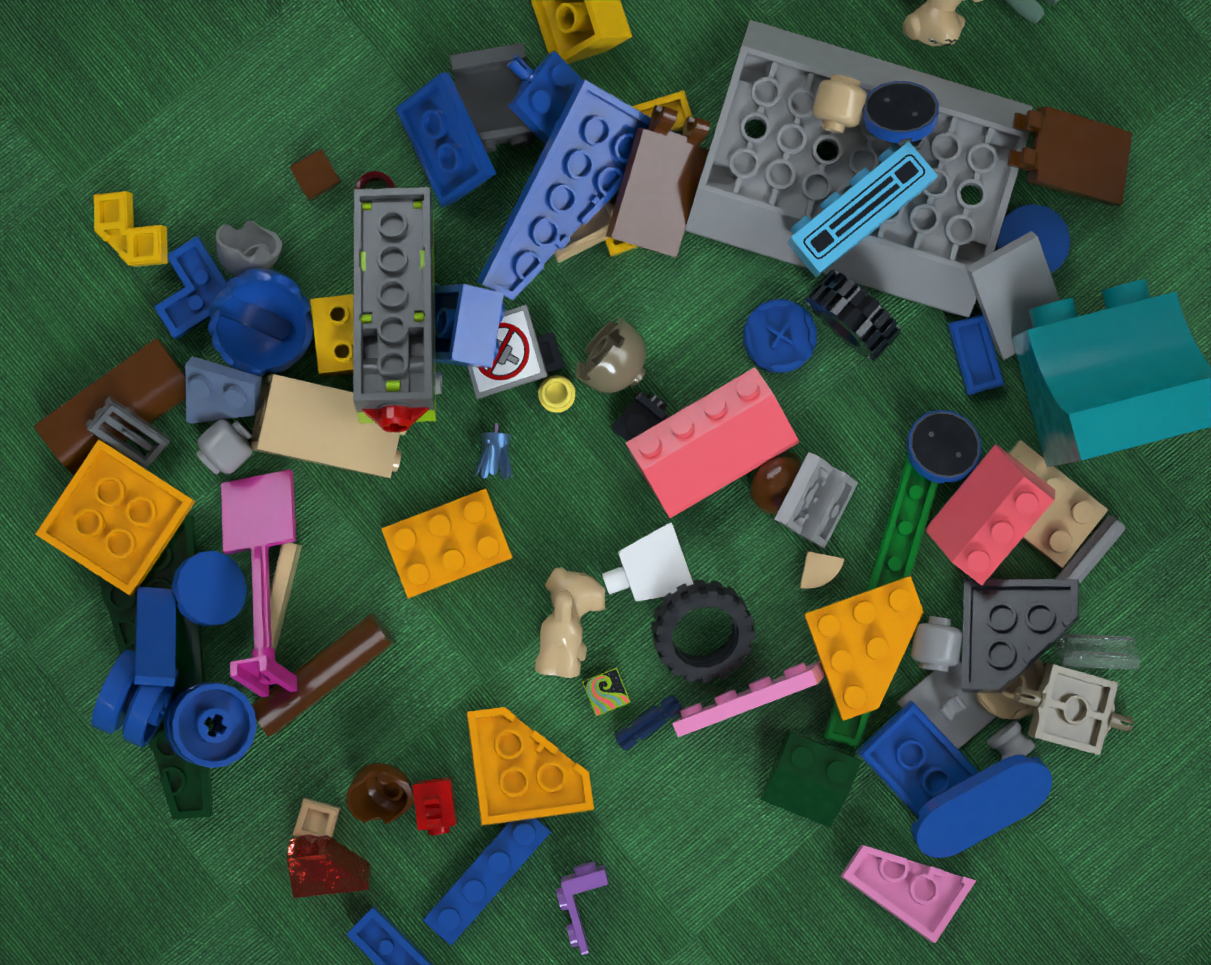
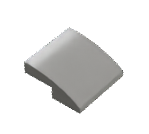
M808 452L774 520L825 549L858 482L847 473L832 467L823 458Z

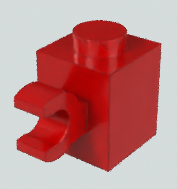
M453 777L415 781L412 787L418 830L427 829L428 835L449 833L450 826H456L458 822Z

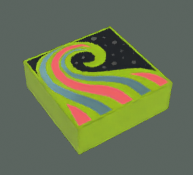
M617 667L582 681L596 716L631 703Z

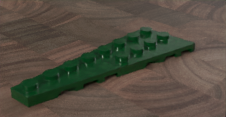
M186 516L139 587L172 589L175 571L184 560L197 554L194 516ZM97 575L102 589L101 595L104 603L107 605L114 627L113 632L120 655L127 649L135 652L137 591L133 596H129ZM177 600L175 669L178 670V680L171 701L178 692L190 685L205 683L201 625L192 623L180 613L177 607ZM164 715L158 729L148 743L155 756L161 775L160 781L172 819L213 816L210 768L187 762L173 752L165 737Z

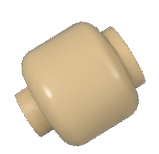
M832 74L831 79L823 80L820 83L812 114L818 120L823 121L822 129L843 134L845 127L853 128L859 124L867 97L866 92L860 88V81Z

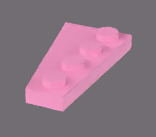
M818 661L808 666L805 663L795 665L784 670L785 675L771 680L770 676L761 678L748 684L750 689L739 694L736 693L735 689L714 697L716 703L702 708L701 703H697L680 710L682 717H679L672 723L677 737L818 684L825 676L821 662Z

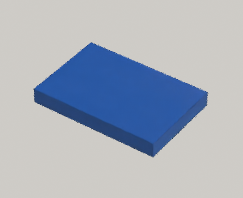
M449 72L440 73L395 108L441 207L451 206L496 174Z
M911 700L856 751L918 818L920 817L918 812L929 800L979 773Z

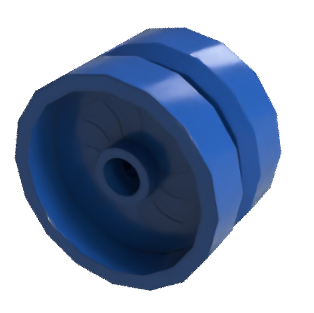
M127 649L119 656L103 684L93 710L91 724L92 727L108 734L116 732L123 725L124 740L142 748L151 740L166 713L177 684L178 670L175 669L174 687L134 684L135 652Z
M212 682L192 684L178 692L169 704L164 718L165 737L173 752L187 762L209 768L228 766L242 758L252 745L257 729L255 711L248 698L234 687ZM207 718L214 720V727L210 731L204 725Z

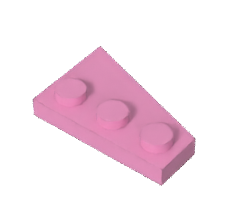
M860 845L840 875L845 881L931 943L937 942L976 882V880L907 860L906 858L865 845Z

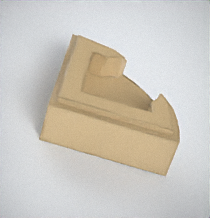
M807 551L799 588H816L830 582L839 573L844 558Z

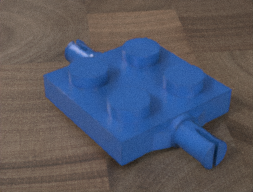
M556 51L547 54L540 65L533 70L517 54L507 63V67L522 81L517 95L508 107L546 145L580 77Z

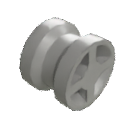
M1017 720L1002 727L987 741L991 749L998 750L1001 754V760L1014 755L1026 756L1036 745L1031 738H1025L1021 732L1022 726Z

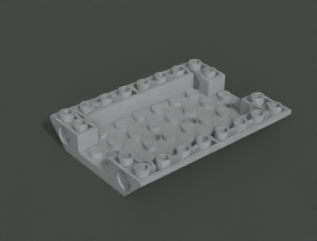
M750 20L685 231L808 269L787 244L790 237L794 235L790 229L806 215L812 220L823 210L819 205L836 191L842 196L852 188L849 181L865 167L870 172L881 164L878 157L895 144L879 139L870 133L864 124L863 112L859 124L853 128L845 127L843 134L822 129L823 121L818 120L812 114L820 83L823 80L831 79L832 74L850 77L861 82L860 88L867 95L879 85L893 81L917 83L925 86L936 96L939 102L938 124L932 133L921 140L911 142V138L901 139V143H896V145L901 148L909 141L938 177L925 190L825 270L823 274L827 275L830 270H836L838 273L844 274L847 279L855 281L858 285L969 318L977 297L966 267L993 253L1019 170V168L1007 165L1009 150L1021 152L1022 148L1026 147L1030 134L1029 132L1013 128L1014 114L1018 112L1027 115V111L1032 110L1033 106ZM750 120H759L764 124L766 133L761 138H751L745 132V124ZM821 142H831L837 149V157L830 161L822 160L817 154V145ZM970 185L979 190L980 201L978 204L968 205L962 200L961 189Z

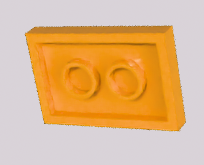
M486 488L381 529L407 598L417 596L513 558Z

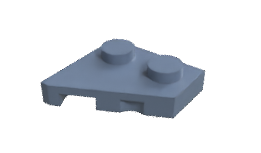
M193 356L185 364L187 423L192 424L253 416L261 408L262 377Z

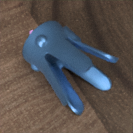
M495 423L494 432L481 433L482 451L474 476L479 473L480 468L482 479L486 478L489 473L495 475L500 466L501 477L507 480L509 476L513 478L508 451L511 435L498 433V423Z

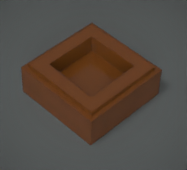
M322 149L290 166L292 173L309 201L341 184Z

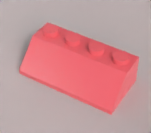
M756 367L627 441L626 445L637 467L669 518H672L799 443V440L773 392Z

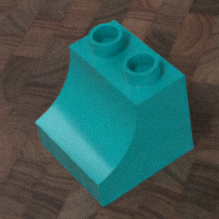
M1142 279L1101 291L1106 309L1078 316L1073 298L1055 301L1028 310L1033 328L1012 337L1046 468L1082 461L1211 427V365L1204 358L1191 335L1176 291L1151 298L1147 280Z

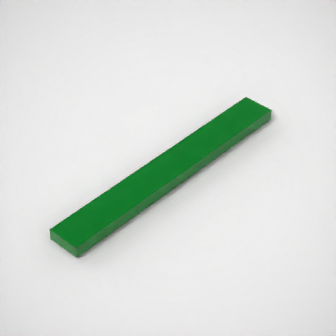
M908 452L906 453L866 591L911 576L938 483L920 476L911 466ZM833 699L822 737L860 748L870 712L842 721Z

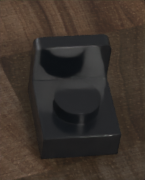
M639 392L611 429L627 442L667 419L669 415L664 412L667 405L651 392L647 396Z

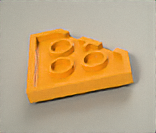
M911 576L803 614L842 721L878 709L924 612Z
M505 707L466 713L481 826L594 810L589 771L568 758L550 741L516 718L517 716Z

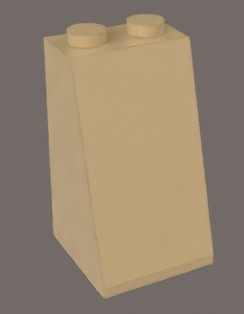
M272 374L263 378L261 408L255 414L251 433L253 436L250 438L249 443L254 451L383 478H391L392 471L397 472L401 460V450H397L399 436H404L406 431L391 433L382 430L376 423L360 424L353 401V392Z

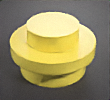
M550 376L541 383L538 390V398L546 410L553 413H561L568 410L574 403L575 388L571 381L563 376Z

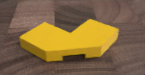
M123 191L93 195L94 231L104 241L108 242L128 265L139 267L168 264L167 227L163 225L134 227L133 193Z

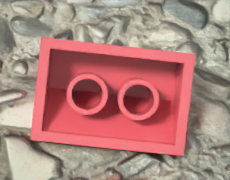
M995 444L926 526L925 531L953 564L980 585H983L1054 502L1055 489L999 445Z

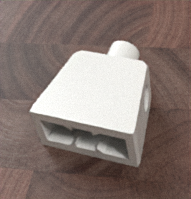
M672 523L666 524L618 551L622 566L602 573L609 595L630 588L635 601L665 597L669 592L671 594L676 592V587L686 583L687 586L693 584Z

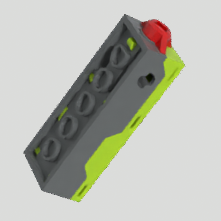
M430 187L354 189L353 401L360 424L376 423L382 430L391 433L404 432L415 422L436 421L434 212Z

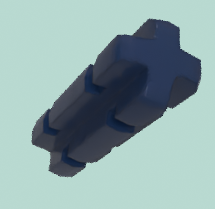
M669 695L660 702V706L657 708L653 706L632 721L629 728L625 726L616 732L615 739L623 750L630 749L637 744L636 740L639 738L643 740L667 723L666 719L669 717L673 719L680 714L682 706L675 696Z

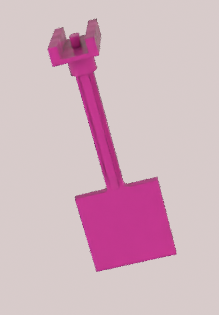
M290 469L221 483L223 553L228 555L251 550L255 649L252 650V658L230 662V677L261 697L269 696V685L279 684L289 692L298 691L297 676L275 662V649L272 648L268 556L269 547L296 542L293 471Z

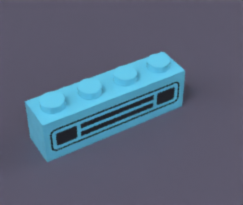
M909 141L901 148L896 143L878 157L881 162L879 166L871 172L866 167L849 181L852 188L842 196L837 191L819 205L823 210L812 220L806 215L790 229L794 235L790 237L787 244L815 278L925 190L938 177Z

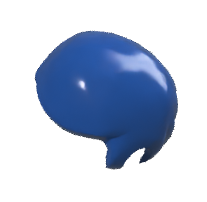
M264 268L246 270L241 275L229 279L224 289L217 294L210 306L208 331L212 336L213 347L221 354L225 363L240 371L263 377L265 373L274 374L282 372L301 359L310 345L313 334V321L309 312L311 308L310 302L301 292L300 286L288 276Z

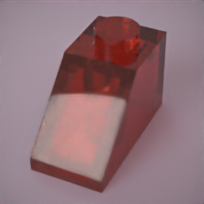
M306 834L296 839H290L286 859L293 898L369 890L370 863L330 836Z

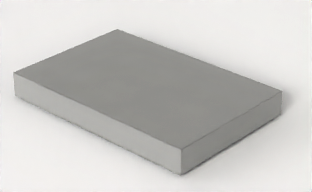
M1030 231L966 267L996 351L1005 360L1016 354L1012 337L1033 328L1028 310L1060 300L1038 236Z

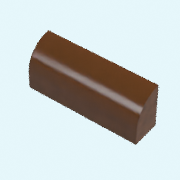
M155 338L34 425V428L53 454L72 474H76L98 439L105 442L87 430L85 424L89 419H94L96 416L95 412L99 407L103 408L106 405L105 400L109 396L149 424L186 399L185 371L163 341ZM114 412L110 414L135 432H140L139 429ZM106 422L102 423L101 426L124 442L129 440L128 437Z
M375 613L368 615L293 672L297 676L298 691L289 692L278 684L269 691V696L261 697L251 705L255 711V717L266 735L270 737L281 731L395 644V639Z

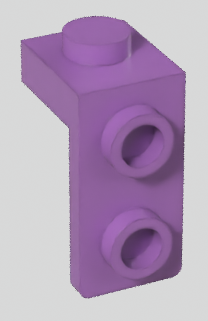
M588 862L574 867L575 873L561 877L562 887L556 889L561 910H569L572 924L566 925L572 948L579 946L581 955L589 953V945L574 894L609 884L605 865L596 867L595 862Z

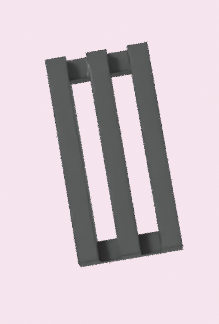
M109 396L105 400L106 405L103 408L99 407L95 412L96 416L94 419H89L85 424L87 430L147 469L170 443L169 437ZM114 412L158 443L154 445L110 414ZM106 422L149 453L146 456L103 428L101 426L102 423Z

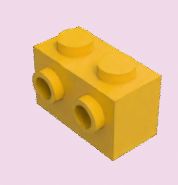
M354 294L310 299L319 374L323 377L353 374Z

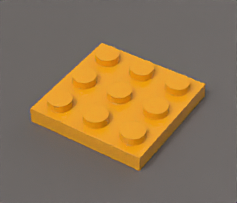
M98 439L35 535L129 596H133L137 591V587L141 585L196 501Z

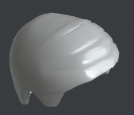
M246 221L240 230H235L229 224H225L218 228L216 232V249L220 263L233 276H239L249 269H270L276 263L282 249V241L277 234L260 227L254 221Z

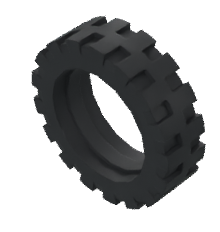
M695 580L692 585L687 586L685 583L676 587V592L673 594L669 592L662 599L664 603L661 607L657 606L654 612L656 620L652 622L651 631L658 655L664 666L667 665L672 674L677 677L682 675L685 680L695 682V679H701L702 683L712 682V678L718 676L720 679L730 675L729 671L733 668L737 670L741 667L744 656H749L751 653V640H755V630L753 628V619L744 600L737 595L733 588L729 586L725 588L718 581L711 580V583H705L704 580ZM700 607H717L726 611L732 618L733 629L727 642L717 651L706 655H689L680 651L674 645L673 631L678 621L689 611Z

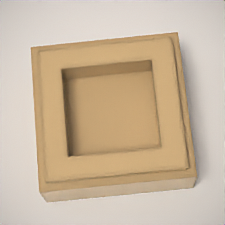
M303 798L293 835L330 845L341 808L310 798Z

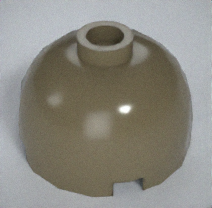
M621 317L617 318L618 325L610 321L597 332L584 350L590 353L585 364L578 360L575 368L576 377L588 387L598 392L614 393L625 389L628 385L634 387L641 381L646 372V369L643 368L646 361V345L635 328Z

